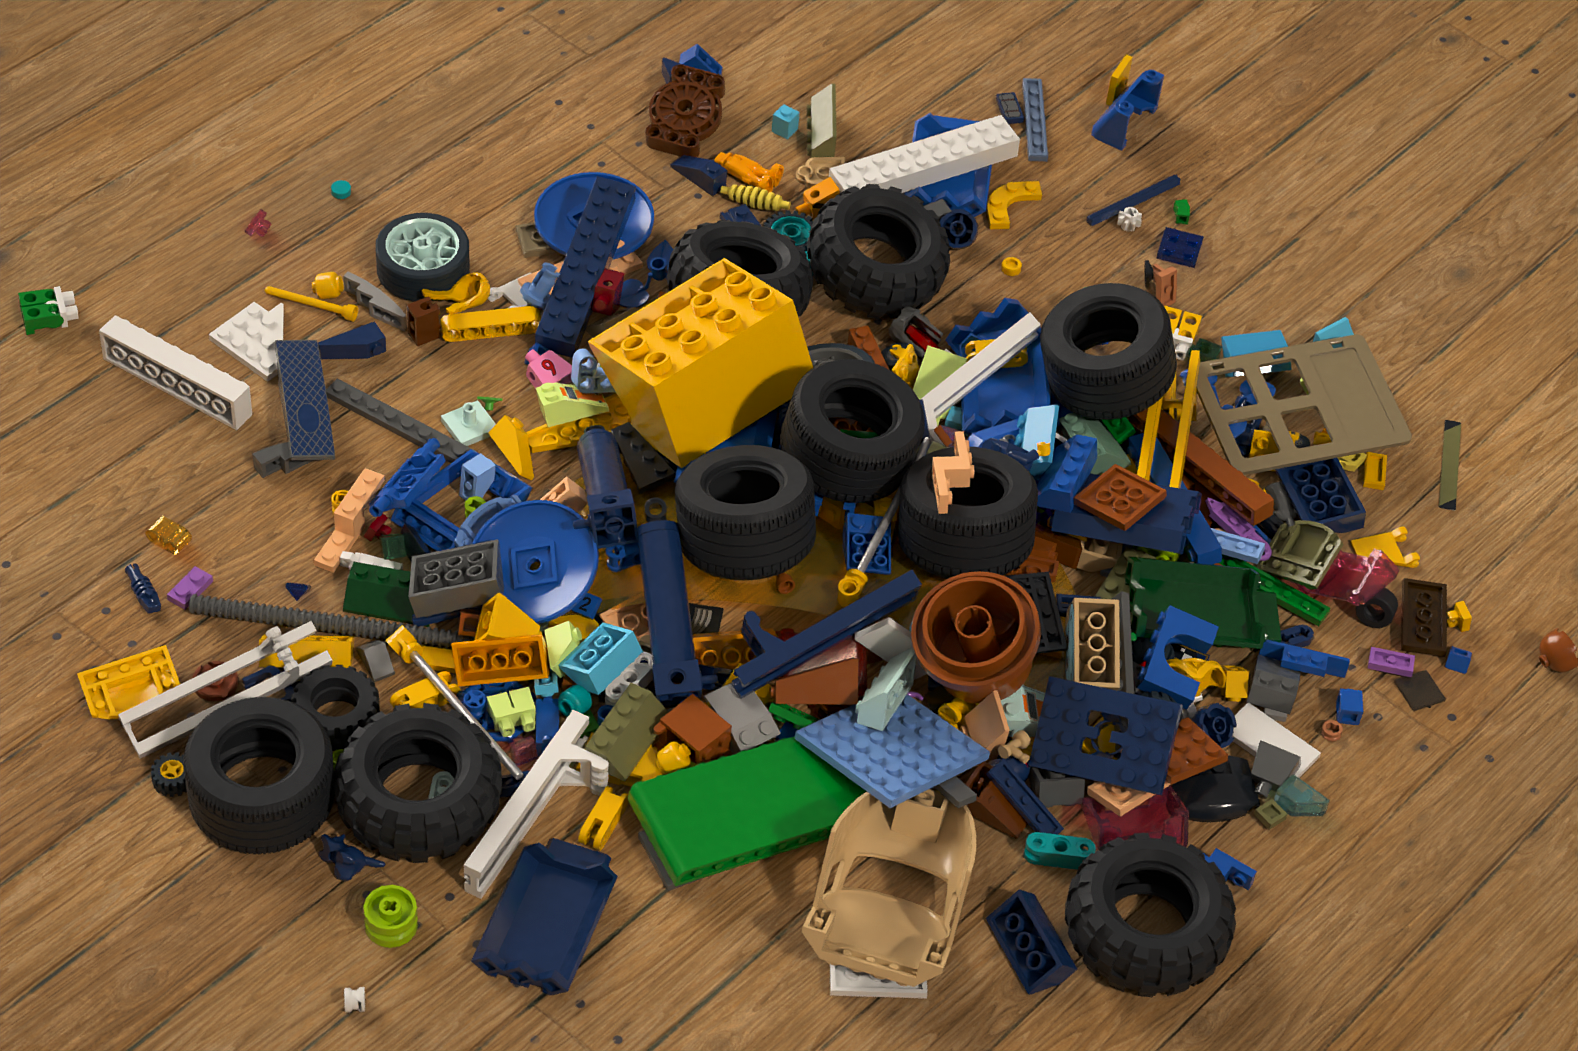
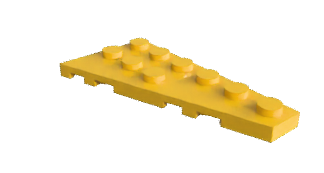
M616 393L604 398L609 407L608 412L548 427L546 423L526 432L530 451L536 453L577 446L580 437L584 434V429L592 425H601L605 430L611 432L613 428L628 422L631 423L627 409Z

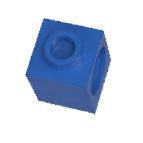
M1340 688L1336 699V721L1341 724L1359 725L1363 715L1362 691Z

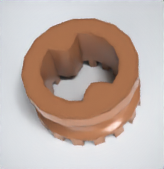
M1335 720L1325 721L1321 731L1322 737L1327 741L1336 742L1341 738L1342 725ZM1331 728L1333 731L1336 730L1337 732L1333 733L1331 730L1328 731L1327 729Z

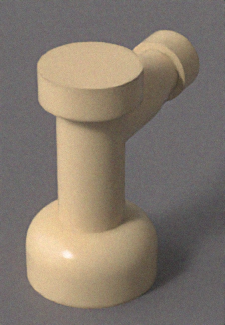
M1023 730L1017 731L1013 735L1011 742L998 747L999 755L1004 759L1012 755L1026 764L1030 756L1026 753L1024 754L1019 749H1025L1030 745L1029 735Z

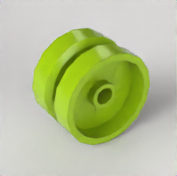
M386 885L373 890L367 896L363 908L365 930L370 940L379 946L387 948L400 947L408 943L416 934L418 927L416 899L412 893L402 886Z

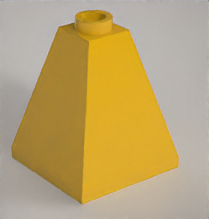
M497 593L482 606L474 641L540 635L542 632L539 631V624L503 594Z

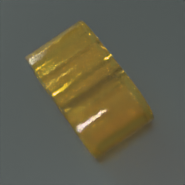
M160 516L145 531V535L150 542L174 555L178 554L192 540L190 532L185 527L164 516Z

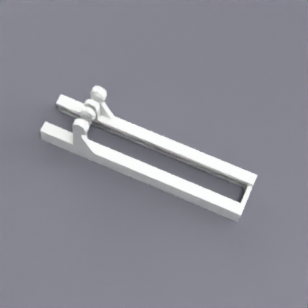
M1030 312L921 398L924 401L931 440L943 444L934 432V429L937 427L936 419L1038 338L1036 331L1040 328L1041 324Z
M312 621L281 635L278 626L273 627L266 632L267 638L258 647L118 714L139 758L141 759L190 735L207 715L223 705L245 698L267 697L300 681L305 675H311L310 672L315 669L321 670L323 666L332 665V659L328 651L298 664L294 660L290 648H288V646L317 632ZM274 653H278L279 661L283 660L285 664L284 672L143 741L137 742L130 723Z
M572 710L464 864L465 892L480 899L484 896L559 786H587L593 794L601 796L604 789L608 786V760L606 761V759L585 750L584 748L589 737L584 736L583 739L580 738L589 725L588 716ZM576 762L580 763V772L572 768Z

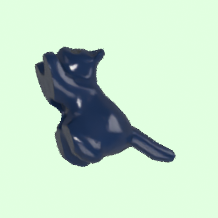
M326 834L321 836L323 850L319 851V856L324 862L335 864L334 874L338 880H351L364 866L380 868L386 865L383 861L365 856L358 848L345 844V834L335 837H329Z

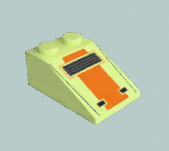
M557 382L544 383L540 387H536L540 409L548 427L609 411L602 393H582L575 385Z

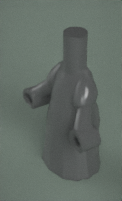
M1282 482L1266 486V493L1274 499L1273 514L1280 521L1286 522L1288 527L1295 525L1294 519L1298 514Z

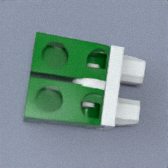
M59 286L54 287V290L43 289L18 293L26 335L35 334V330L41 328L68 327V320L79 319L77 306L74 305L73 291L61 292Z

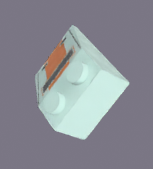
M1022 685L1011 696L1001 700L1010 729L1008 737H1013L1019 730L1025 731L1029 737H1035L1045 693Z

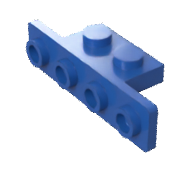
M1266 640L1263 643V649H1260L1259 655L1280 660V667L1322 677L1325 674L1345 678L1350 663L1349 658Z

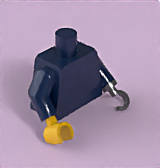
M1006 435L1000 440L989 438L982 444V448L998 451L1012 457L1029 472L1033 461L1039 459V456H1048L1051 452L1050 443L1045 442L1037 443V451L1035 449L1026 451L1009 443L1008 439H1016L1014 435Z

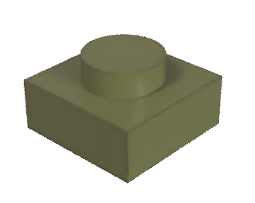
M1273 799L1255 809L1254 815L1269 830L1286 820L1288 815Z

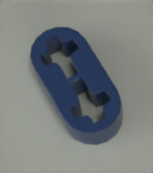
M1297 625L1281 630V643L1302 648L1310 645L1314 632L1307 625Z

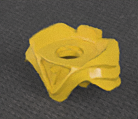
M1198 658L1166 660L1169 666L1176 672L1200 682L1195 697L1200 696L1201 692L1208 686L1225 687L1226 675L1221 665L1216 661H1206Z

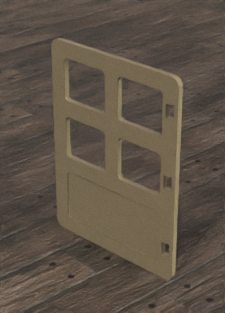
M1349 335L1200 362L1196 386L1197 394L1227 461L1234 468L1241 471L1243 475L1406 445L1411 441L1412 434L1365 338L1361 335ZM1334 344H1342V347H1332V345ZM1273 355H1283V358L1273 359L1272 357ZM1294 362L1309 395L1275 400L1266 384L1260 367ZM1218 365L1223 366V369L1213 370L1212 368ZM1241 371L1246 377L1257 404L1223 410L1207 377ZM1316 409L1332 442L1297 448L1281 415ZM1264 419L1279 452L1244 458L1229 424Z

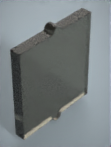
M1427 670L1414 673L1412 677L1405 676L1394 681L1413 711L1426 707L1431 708L1432 705L1445 702L1446 700Z

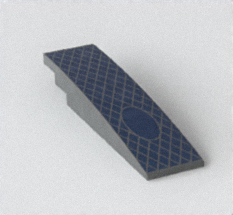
M275 340L276 366L279 378L278 387L291 460H335L328 400L317 340Z

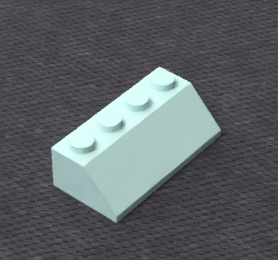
M914 647L892 657L886 666L881 667L878 678L875 677L873 679L871 688L866 689L863 700H859L856 705L855 713L858 714V724L880 731L884 730L913 686L917 661Z

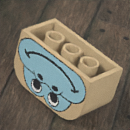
M1074 598L1067 609L1065 621V639L1068 647L1067 651H1065V680L1118 691L1120 688L1119 600Z

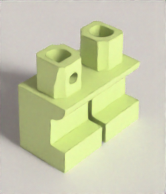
M529 687L509 691V697L507 692L487 697V712L492 717L495 731H500L503 737L512 736L515 733L514 727L522 725L523 731L535 730L536 708Z

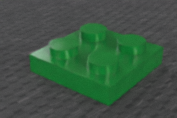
M771 703L768 710L774 714V719L784 723L786 721L794 723L793 727L798 730L820 720L788 704Z

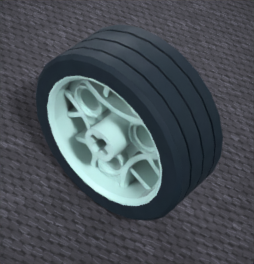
M413 213L392 220L384 226L376 239V268L379 281L386 290L395 296L410 301L426 298L422 294V289L430 291L450 290L461 277L470 273L469 239L466 232L452 219L433 213Z

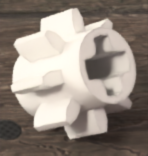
M1127 207L1124 209V212L1119 211L1118 225H1121V228L1125 231H1134L1136 227L1141 226L1142 214L1138 213V210L1133 207Z

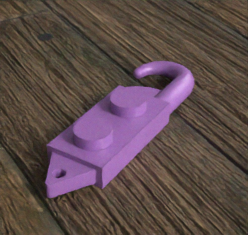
M1211 498L1206 499L1205 502L1211 513L1209 516L1227 533L1265 543L1264 555L1261 556L1260 561L1268 560L1271 557L1272 550L1270 545L1255 532L1256 529L1226 503H1221Z

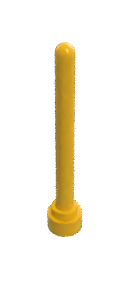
M270 286L265 288L266 294L341 314L348 321L354 322L358 316L359 309L356 305L340 306Z

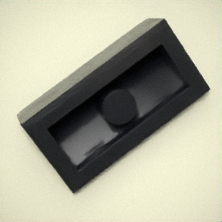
M405 523L397 542L412 563V556L431 552L415 528Z

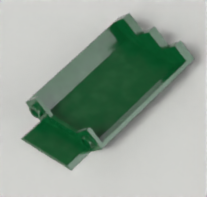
M1128 556L1125 585L1130 586L1131 632H1134L1136 637L1151 638L1154 630H1158L1159 624L1156 621L1160 612H1165L1169 606H1173L1218 626L1213 644L1263 649V643L1266 640L1281 643L1276 593L1257 591L1261 585V577L1254 569Z

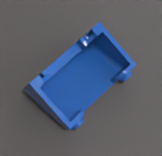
M1155 70L1144 71L1116 98L1096 121L1092 128V136L1122 151L1127 143L1125 138L1129 118L1133 112L1141 115L1142 111L1150 110L1151 114L1157 110L1164 75Z

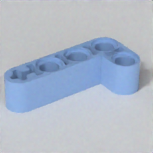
M578 349L573 355L571 380L577 389L582 393L616 392L602 367H597V361L587 349ZM588 358L587 362L582 364L583 360ZM586 378L585 382L580 383L582 379Z

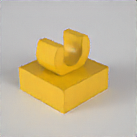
M1464 601L1456 602L1454 610L1447 613L1449 617L1447 624L1449 628L1458 625L1461 632L1469 631L1472 616Z

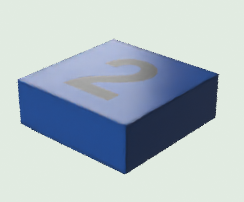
M587 593L572 608V611L593 620L602 599Z

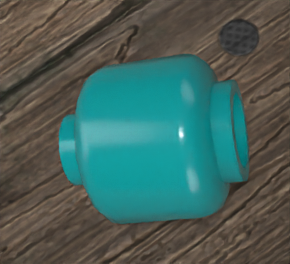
M580 685L569 687L558 697L559 710L565 716H569L572 710L584 714L592 705L590 693Z

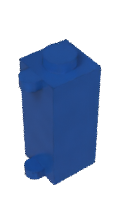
M552 696L536 699V757H540L559 730L558 699H552Z

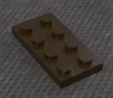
M1408 578L1403 579L1402 651L1445 657L1447 652V584Z

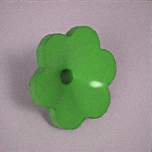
M477 396V399L485 402V410L493 411L494 403L503 401V398Z

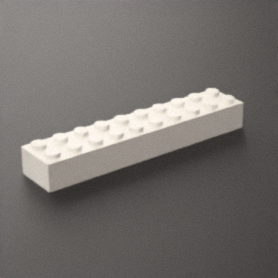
M1002 115L830 168L829 177L835 182L840 193L853 186L861 189L866 184H879L882 189H889L892 186L902 189L901 193L917 187H923L1017 157L1020 138Z

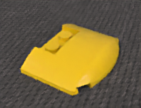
M166 645L77 673L92 718L119 719L118 714L180 685Z

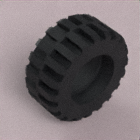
M327 665L323 666L321 670L315 669L311 671V675H305L300 680L301 684L298 683L294 688L291 702L307 709L320 721L329 736L332 751L344 750L346 741L358 727L364 728L366 721L380 712L379 692L375 687L374 681L371 678H367V674L364 672H357L356 668L351 666L344 668L343 665H336V667ZM333 701L347 702L355 707L351 712L337 717L326 716L317 711L322 705Z

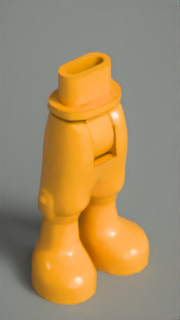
M720 152L714 160L725 168L730 175L747 184L760 187L761 190L765 189L768 193L772 192L773 186H778L784 172L783 165L776 163L768 170L745 156L730 152L727 154Z

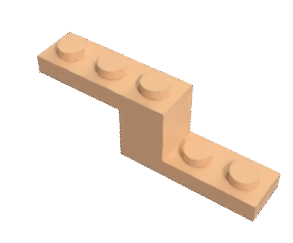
M964 431L955 432L954 457H933L932 479L939 514L948 513V505H952V491H950V488L970 487V478H974L972 454L969 452V440H965Z
M366 468L362 471L335 510V530L314 559V566L332 573L336 571L340 565L342 552H349L364 530V510L385 481L384 475Z

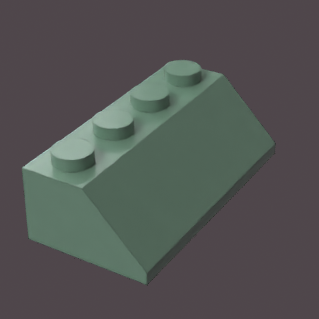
M1069 413L1059 418L1063 436L1067 440L1075 435L1097 438L1098 458L1091 470V474L1102 475L1114 464L1123 468L1132 465L1130 459L1101 419L1088 418L1076 413Z

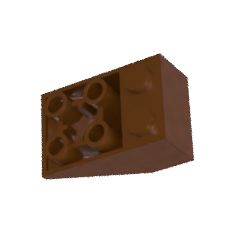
M982 762L965 783L977 794L976 801L966 806L973 817L1018 839L1028 823L986 775L994 766Z

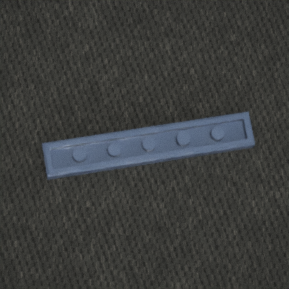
M1023 78L1028 161L1047 162L1048 148L1042 79Z

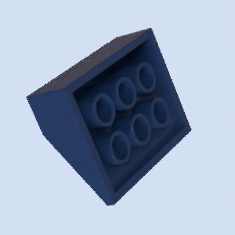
M1338 458L1275 469L1301 520L1321 523L1335 533H1346L1364 528L1366 511Z

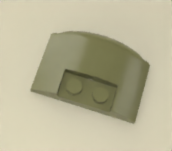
M1299 520L1295 521V525L1290 527L1284 523L1281 524L1269 544L1272 550L1271 557L1268 560L1259 561L1256 568L1277 579L1281 578L1303 585L1307 589H1317L1342 548L1343 542L1333 530L1318 522Z

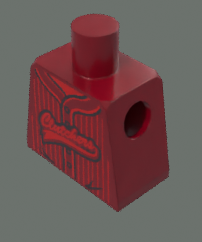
M604 269L595 287L593 312L612 316L619 309L625 273Z

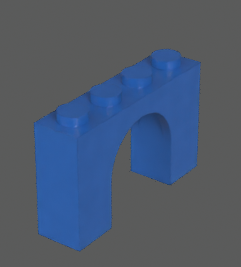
M1169 606L1165 612L1161 611L1156 623L1159 624L1158 630H1154L1150 638V642L1153 644L1151 649L1148 648L1143 660L1146 661L1145 667H1141L1137 679L1140 681L1137 688L1145 692L1148 691V693L1151 691L1166 693L1176 703L1182 704L1183 709L1187 710L1195 699L1200 682L1176 672L1169 666L1164 654L1165 646L1179 643L1206 654L1213 645L1219 627L1173 606Z

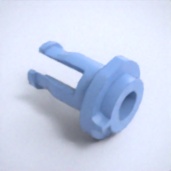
M546 262L542 264V269L536 274L532 283L526 282L520 289L523 299L528 304L545 310L550 298L549 292L554 286L556 278L560 276V273H555L557 267Z

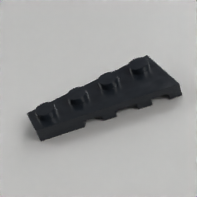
M630 422L611 429V433L617 441L619 453L624 458V464L628 467L631 478L637 485L639 494L675 479L676 472Z

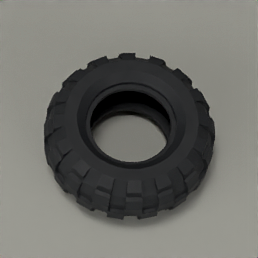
M866 184L861 189L856 186L845 189V191L831 198L823 205L811 226L807 241L808 259H810L813 276L817 284L824 285L825 294L833 301L840 300L844 303V308L853 313L859 310L866 312L867 317L880 319L884 314H888L891 319H894L901 315V310L904 307L920 309L929 303L933 296L939 292L949 271L951 261L949 254L950 246L946 230L941 227L939 222L940 218L933 210H926L924 208V201L914 195L908 197L902 194V189L892 186L889 189H882L879 184ZM869 238L882 241L893 247L901 255L904 262L886 264L875 261L863 254L855 245L854 240Z
M720 220L717 223L706 222L699 224L696 229H689L678 241L670 254L667 283L669 291L725 258L794 301L799 318L806 310L810 301L813 275L809 261L806 258L807 254L803 248L795 246L796 242L790 237L781 235L772 228L755 225L750 222Z
M408 703L395 706L393 712L386 715L380 711L366 721L364 728L358 727L344 745V753H340L337 758L334 770V793L338 813L348 829H352L357 840L372 851L378 849L381 855L386 858L399 861L400 857L411 858L413 863H428L429 857L440 855L443 860L456 855L461 846L469 847L483 834L487 824H490L499 808L500 795L502 794V771L498 753L491 747V740L475 723L470 724L469 719L464 714L454 709L445 712L441 711L437 704L424 703L423 708H410ZM415 764L438 767L450 773L454 778L451 786L440 795L419 801L399 798L383 786L384 781L393 772Z
M1134 833L1127 840L1118 837L1102 845L1099 851L1097 850L1094 854L1091 853L1080 864L1075 877L1071 880L1065 903V921L1067 926H1069L1068 936L1078 955L1083 956L1084 964L1096 977L1104 976L1108 979L1111 987L1122 992L1125 988L1138 991V996L1153 997L1160 992H1165L1167 996L1184 992L1189 989L1190 985L1193 987L1196 984L1199 985L1214 974L1216 967L1224 962L1230 949L1236 928L1234 917L1236 906L1232 892L1226 884L1225 877L1214 862L1208 863L1205 860L1203 851L1192 844L1185 847L1176 843V837L1163 834L1160 839L1149 838L1148 833ZM1135 894L1157 896L1171 903L1180 912L1186 925L1180 930L1169 934L1154 935L1144 933L1130 926L1120 916L1115 904L1121 899Z

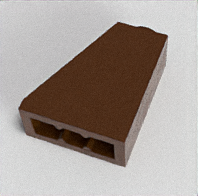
M1036 524V537L1057 543L1055 552L1058 553L1056 561L1070 568L1077 569L1083 550L1080 539L1065 533L1053 532L1050 527Z

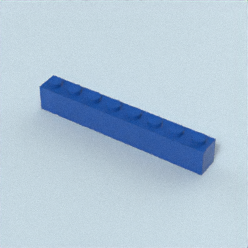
M1144 433L1129 437V447H1127L1130 459H1134L1137 471ZM1156 437L1149 481L1157 485L1169 487L1173 464ZM1182 481V482H1181V489H1186V490H1188V489L1186 488L1184 482ZM1199 510L1198 514H1194L1191 534H1186L1184 547L1187 550L1188 559L1190 562L1210 565L1222 562V547Z

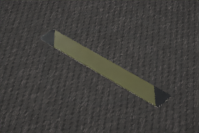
M1445 420L1439 507L1456 510L1461 422Z

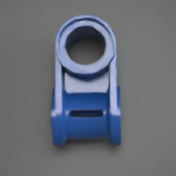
M638 542L606 548V555L608 556L607 568L613 572H619L641 564Z

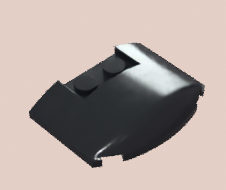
M1049 572L1005 576L1023 587L1037 608L1041 625V638L1036 654L1067 651L1068 647Z
M1228 756L1227 762L1169 785L1164 789L1171 815L1176 816L1178 812L1189 816L1188 820L1229 821L1247 815V811L1254 806L1255 809L1260 807L1258 795L1254 793L1256 788L1254 781L1251 779L1248 760L1236 756Z

